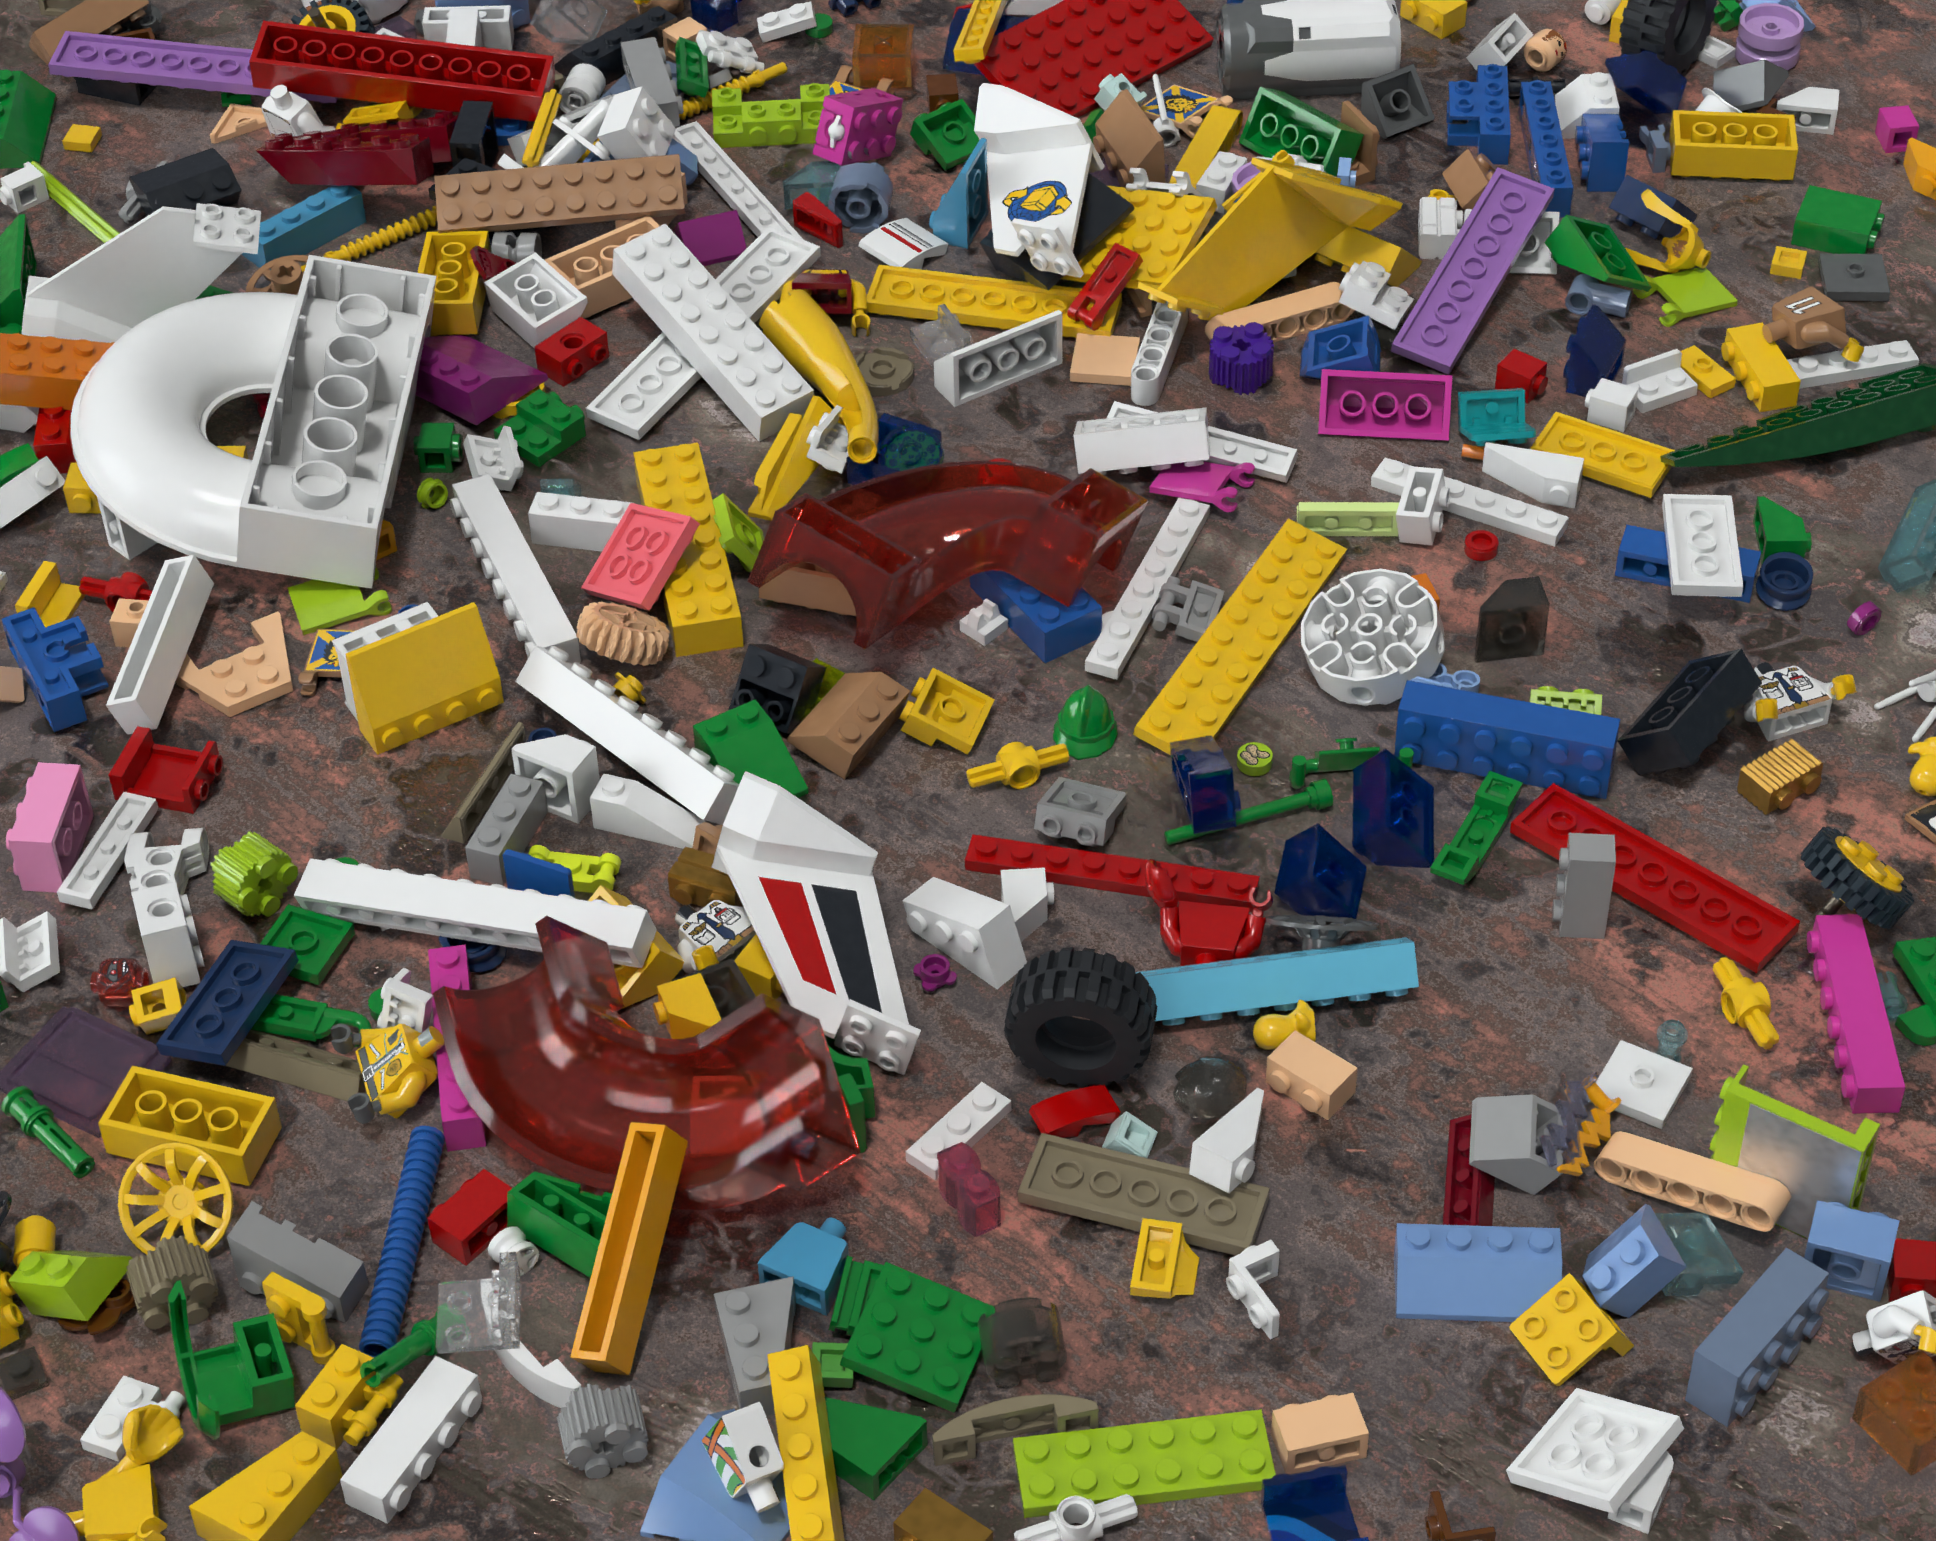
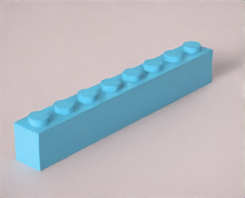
M1406 937L1140 971L1149 982V986H1151L1156 996L1157 1015L1155 1021H1162V1024L1167 1026L1185 1023V1017L1200 1016L1202 1021L1217 1020L1223 1018V1012L1237 1011L1239 1016H1248L1260 1013L1261 1007L1274 1006L1276 1011L1293 1010L1297 1007L1298 1000L1311 1001L1312 1006H1325L1334 1004V998L1348 996L1349 1001H1363L1371 999V993L1385 991L1386 996H1401L1408 994V988L1419 987L1415 944Z

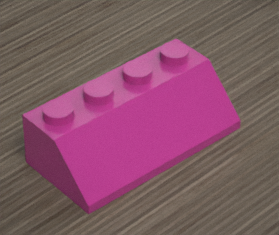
M1322 369L1318 435L1449 441L1452 375Z

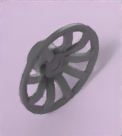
M1297 914L1266 917V922L1269 924L1294 927L1298 935L1303 937L1302 951L1340 946V940L1344 939L1349 931L1379 929V923L1348 917Z

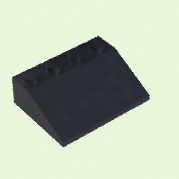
M1088 173L1073 248V254L1078 262L1135 209L1130 202L1090 173ZM992 229L979 242L997 271L1046 290L1051 289L1064 276L1036 269L1032 265L1031 257L1026 249L1018 257L996 253Z

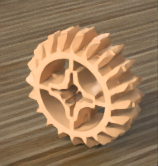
M601 601L584 606L583 612L580 613L576 637L582 645H585L590 651L597 652L600 656H606L610 660L614 659L621 663L626 662L632 665L640 664L646 666L662 661L663 655L668 648L670 631L657 617L650 616L647 612L639 611L636 607L631 608L625 604L618 605L614 602L605 603Z

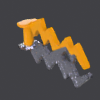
M1597 1072L1587 1075L1580 1081H1566L1562 1084L1568 1101L1558 1100L1555 1102L1563 1126L1550 1123L1546 1126L1551 1136L1542 1135L1539 1137L1550 1167L1558 1163L1555 1149L1565 1151L1568 1149L1567 1142L1570 1144L1572 1152L1565 1151L1561 1154L1566 1164L1556 1168L1559 1173L1573 1176L1582 1175L1581 1167L1587 1168L1590 1166L1583 1146L1597 1148L1601 1146L1599 1139L1607 1142L1611 1138L1610 1113L1620 1105L1622 1100L1619 1097L1611 1100L1595 1083L1599 1077ZM1591 1100L1596 1106L1590 1110L1595 1123L1583 1121L1581 1123L1582 1132L1579 1131L1575 1118L1584 1120L1588 1117L1584 1105L1589 1104Z

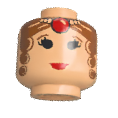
M1553 29L1540 30L1525 43L1523 49L1525 60L1536 71H1549L1565 58L1567 44L1559 32Z

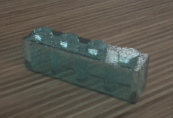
M1936 479L1916 487L1878 566L1882 577L1890 583L1897 593L1931 580L1936 569Z

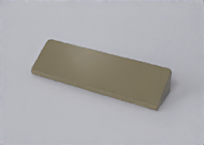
M518 722L503 741L443 831V838L460 843H465L514 770L511 749L516 744L527 742L522 722Z
M255 1030L249 1031L226 1064V1066L344 1101H348L352 1095L364 1093L366 1090L358 1060Z

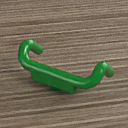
M1357 738L1336 739V743L1339 742L1340 745L1339 750L1315 751V758L1307 760L1302 755L1294 756L1292 758L1289 782L1293 789L1299 790L1303 788L1305 775L1309 773L1373 768L1391 769L1401 782H1406L1412 775L1414 751L1408 747L1402 748L1399 751V757L1391 754H1379L1380 747L1354 748L1353 741H1357Z

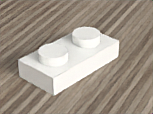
M811 1L803 4L797 3L790 8L778 12H769L757 18L759 35L763 43L817 26L815 11Z

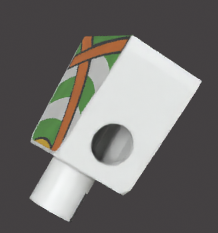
M760 1401L723 1415L701 1441L727 1492L732 1498L749 1493L757 1513L778 1505L781 1501L772 1481L784 1469V1463Z

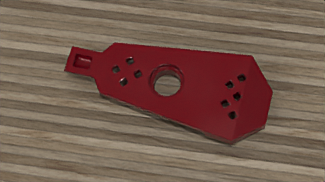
M475 246L470 251L473 263L483 280H489L516 264V262L489 253L488 249L480 246Z

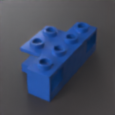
M1497 64L1478 65L1476 82L1467 80L1448 82L1449 101H1447L1446 123H1448L1447 145L1477 146V155L1480 153L1484 154L1492 164L1508 165L1511 130L1507 66H1499ZM1453 120H1468L1466 124H1449Z
M34 607L2 618L9 649L19 668H22V673L53 731L56 732L86 721L87 716L82 697L108 688L109 685L100 670L104 665L94 643L87 645L85 643L89 638L79 616L48 627L44 626Z

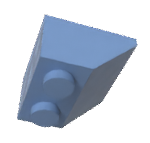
M1817 1200L1804 1258L1829 1273L1827 1289L1880 1302L1900 1220L1889 1218L1880 1212L1867 1213L1851 1209L1839 1202L1827 1203Z
M1645 1204L1588 1254L1582 1276L1601 1308L1629 1318L1687 1266L1651 1206Z

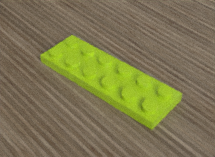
M1262 1409L1013 1438V1453L1024 1518L1049 1516L1050 1512L1057 1510L1062 1500L1071 1496H1081L1091 1499L1094 1504H1098L1128 1494L1133 1497L1136 1505L1276 1489L1277 1478Z

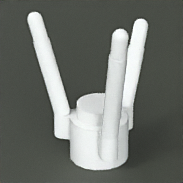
M1154 74L1153 81L1160 117L1154 121L1153 126L1164 139V148H1168L1177 141H1180L1181 137L1179 128L1175 127L1174 122L1167 117L1159 77L1157 74Z
M1936 670L1909 681V688L1876 703L1874 708L1880 710L1917 692L1924 701L1936 702ZM1936 705L1913 735L1912 741L1914 743L1919 741L1936 719Z

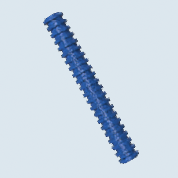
M418 1126L410 1134L408 1149L400 1174L401 1178L393 1203L394 1207L391 1211L389 1227L376 1272L377 1277L374 1281L372 1297L366 1313L367 1318L361 1334L362 1339L359 1342V1351L372 1357L383 1353L398 1342V1335L401 1330L400 1325L403 1321L405 1304L408 1300L410 1284L413 1279L412 1274L415 1270L417 1254L425 1228L424 1224L434 1190L433 1185L436 1181L438 1165L441 1160L440 1156L445 1143L444 1134L435 1127Z

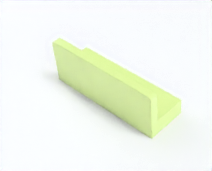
M1299 502L1296 510L1297 523L1322 536H1398L1396 512L1399 502Z

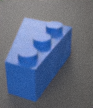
M1582 114L1581 126H1576L1575 143L1578 144V162H1581L1580 179L1585 180L1587 192H1617L1625 179L1630 142L1629 139H1622L1626 138V132L1621 131L1623 130V124L1619 114Z

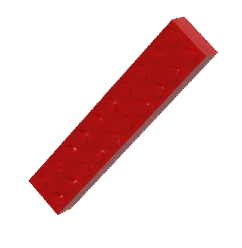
M264 20L249 60L252 83L255 88L272 90L275 86L284 85L288 91L377 103H392L406 100L410 107L460 112L463 100L493 102L495 117L533 122L536 120L545 93L550 92L555 85L554 56Z

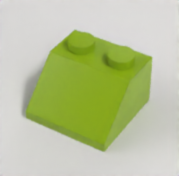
M78 1250L32 1251L20 1262L18 1269L8 1282L32 1315L88 1321L125 1275L129 1260L133 1258L125 1255Z

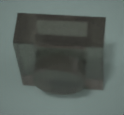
M35 1347L0 1359V1379L5 1392L12 1400L49 1386Z

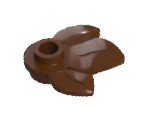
M121 1279L88 1321L60 1318L58 1324L70 1331H82L88 1328L90 1335L103 1333L111 1329L119 1322L121 1315L127 1313L135 1306L129 1282Z

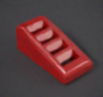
M805 192L793 200L794 226L837 248L843 246L842 220L809 192Z

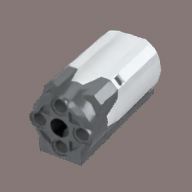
M1244 0L1242 3L1224 4L1218 11L1216 20V67L1222 97L1228 95L1233 99L1256 98L1260 86L1283 91L1293 97L1362 93V83L1400 68L1401 28L1394 0Z

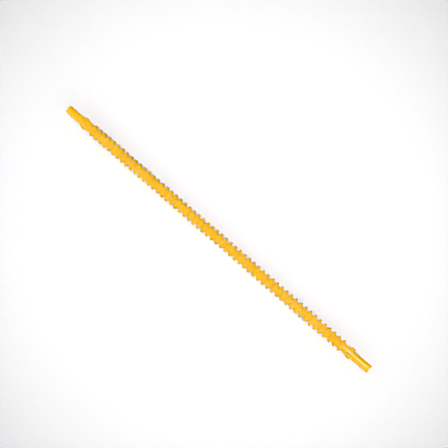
M781 62L762 71L758 69L746 78L740 76L738 80L733 79L731 83L726 82L724 86L719 85L717 89L726 87L732 89L741 88L742 94L743 92L748 93L750 88L761 87L766 81L787 73L788 69L786 64ZM712 88L710 92L708 91L705 98L696 96V98L690 97L689 101L683 100L684 112L679 114V118L685 120L686 115L692 117L693 112L699 114L701 110L706 111L708 107L712 108V90H716V88ZM599 138L596 139V142L594 141L593 145L599 141ZM587 149L578 161L583 163L590 151ZM436 206L432 207V211L426 209L425 214L417 213V217L411 215L409 221L403 219L402 224L395 222L394 227L388 225L386 230L381 228L379 229V234L372 232L371 237L365 235L363 240L357 238L355 244L350 241L348 242V247L341 245L340 250L328 251L323 257L351 262L352 257L358 259L359 254L366 256L367 251L373 253L375 247L379 250L382 249V244L389 246L390 241L396 243L398 238L404 240L406 234L411 237L413 231L420 233L421 228L427 230L428 225L434 227L437 221ZM306 264L300 266L302 272L305 271Z

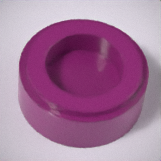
M1872 601L1865 602L1851 614L1847 621V627L1858 636L1864 635L1876 626L1881 618L1882 611Z

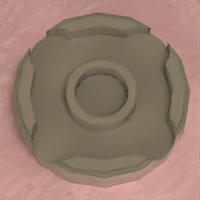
M879 347L873 349V353L866 355L865 351L855 358L871 395H894L907 389L913 382L914 364L909 361V356L902 351L894 348Z

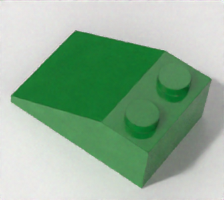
M1565 215L1544 242L1552 253L1551 258L1561 266H1567L1604 282L1646 292H1649L1652 288L1616 234L1607 224Z
M756 700L693 725L695 748L711 757L709 763L713 766L720 765L734 773L735 777L733 780L739 785L745 771L783 787L797 798L809 793L808 787L776 726Z

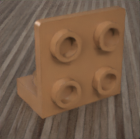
M1350 101L1342 102L1341 122L1364 134L1355 159L1351 164V170L1357 171L1356 186L1375 180L1376 166L1378 165L1377 144L1380 135L1377 127Z

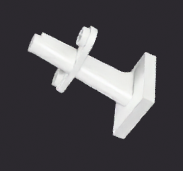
M601 99L598 105L576 126L564 116H561L559 120L555 119L552 124L566 135L541 159L539 166L534 167L576 163L587 149L603 161L610 160L609 156L611 153L602 143L597 141L593 145L594 141L598 138L597 135L610 105ZM503 154L497 162L505 170L524 168L506 154Z

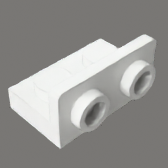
M1678 349L1625 366L1622 384L1638 388L1636 408L1641 413L1697 395L1698 384L1680 367L1682 353Z
M402 968L393 978H388L381 990V998L384 999L383 1008L377 1021V1028L406 1024L422 1033L429 1027L433 995L409 985L410 970Z

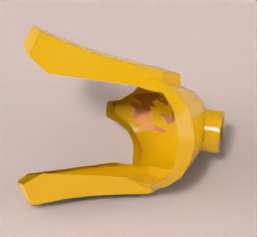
M1646 189L1641 194L1645 206L1668 218L1674 224L1682 225V230L1675 237L1663 238L1661 244L1668 252V259L1665 263L1625 248L1637 265L1669 273H1676L1680 269H1691L1695 266L1704 269L1711 259V251L1704 249L1703 241L1697 234L1699 229L1692 222L1662 202L1651 190Z

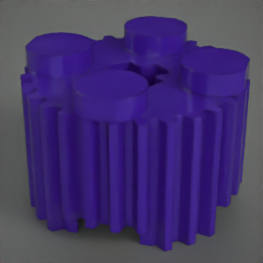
M1250 322L1245 327L1243 325H1240V327L1234 325L1233 328L1219 326L1213 331L1209 353V379L1212 384L1226 385V388L1232 387L1234 392L1239 393V395L1243 393L1249 395V392L1256 393L1258 386H1262V383H1267V380L1273 376L1274 345L1271 336H1268L1267 332L1264 333L1263 325Z

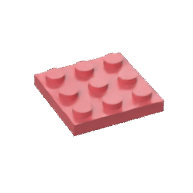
M630 503L581 589L595 597L650 611L653 604L659 599L660 592L668 578L675 571L677 563L686 547L693 540L694 533L700 523L691 516Z

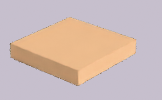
M1077 333L1070 369V381L1131 386V369L1140 348V337L1114 335L1109 337Z

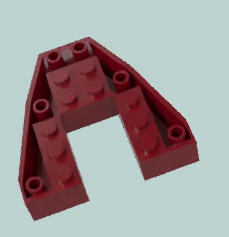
M442 111L435 113V117L410 118L391 123L376 121L369 123L368 126L359 127V123H349L341 125V129L325 132L309 131L298 136H293L292 133L275 135V139L266 140L265 145L256 151L290 184L337 186L418 185L435 173L433 163L452 161L449 142L458 115H453V111Z

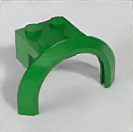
M181 1280L176 1281L168 1295L170 1326L185 1398L196 1428L211 1439L217 1440L220 1438V1425L294 1408V1377L274 1313L233 1322L234 1343L193 1352L188 1325L186 1297Z

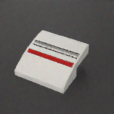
M903 218L873 230L860 240L859 247L889 266L922 269L924 258L945 255L948 243L908 218Z

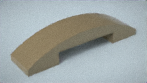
M1038 1394L1007 1398L979 1406L954 1418L932 1435L934 1464L939 1466L976 1458V1443L1054 1428L1055 1433L1098 1428L1099 1408L1097 1402L1067 1395Z

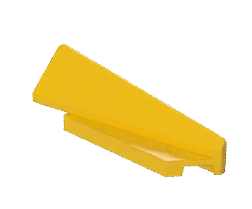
M813 395L803 418L800 414L789 413L756 472L754 485L758 487V493L748 509V516L770 521L775 520L820 465V463L806 457L810 448V444H807L806 441L814 425L818 426L825 412L830 414L833 410L820 396ZM839 417L838 423L845 426L843 420Z

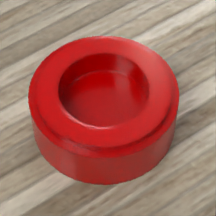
M1486 530L1470 532L1465 538L1464 552L1469 558L1476 561L1491 560L1498 553L1499 540L1496 535Z

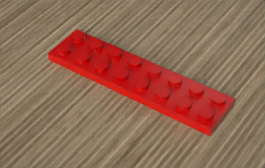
M1555 783L1550 785L1511 822L1510 833L1559 860L1560 848H1567L1569 833L1615 835L1616 866L1612 886L1613 892L1755 973H1758L1798 932L1800 920Z

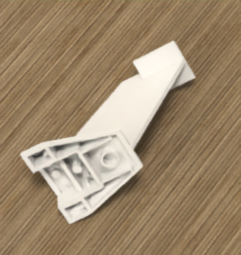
M200 203L196 204V210L166 206L159 208L51 278L29 276L21 334L39 337L52 336L72 340L85 339L106 343L116 342L130 329L149 317L176 305L195 300L242 253L258 254L261 211L245 207L233 208Z

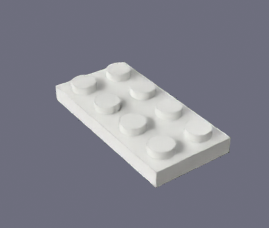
M1663 494L1662 509L1672 595L1742 597L1743 580L1732 496Z

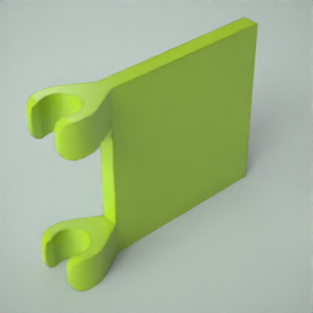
M1699 267L1654 278L1644 275L1652 287L1649 292L1633 289V293L1640 299L1650 296L1657 290L1664 296L1669 303L1663 304L1661 309L1667 315L1659 317V321L1666 327L1675 325L1683 318L1735 307L1738 303V300L1706 267L1704 269Z
M376 566L374 581L377 580L380 575ZM313 579L287 588L303 635L366 615L384 616L392 611L391 604L388 601L389 597L385 590L374 592L364 601L358 586Z

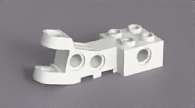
M205 828L185 829L181 845L155 847L151 832L131 833L129 836L124 861L127 874H132L129 881L153 984L174 977L182 987L201 982L197 968L205 967L188 897L184 892L190 877L207 870L209 840Z

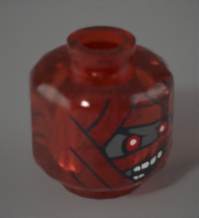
M107 958L100 963L98 971H93L91 974V991L93 994H98V998L104 1006L129 1007V1005L134 1004L131 990L148 986L149 973L147 968L142 967L140 962L134 958Z

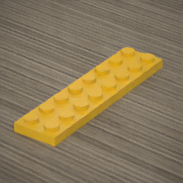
M878 265L866 296L867 312L993 327L1002 330L1015 328L1060 310L1062 312V337H1077V333L1110 337L1113 334L1122 305V293H1120L1104 315L1102 325L1099 329L1093 331L1086 327L1083 321L1076 322L1067 315L1071 303L1082 288L1054 285L1051 289L1046 290L1023 281L888 265ZM1090 302L1087 310L1090 311L1094 304Z

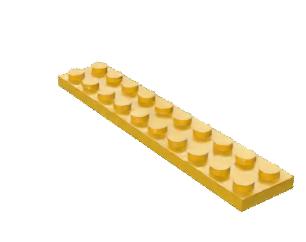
M1288 518L1136 724L1133 735L1195 768L1307 611L1312 599L1319 594L1344 559L1347 548Z

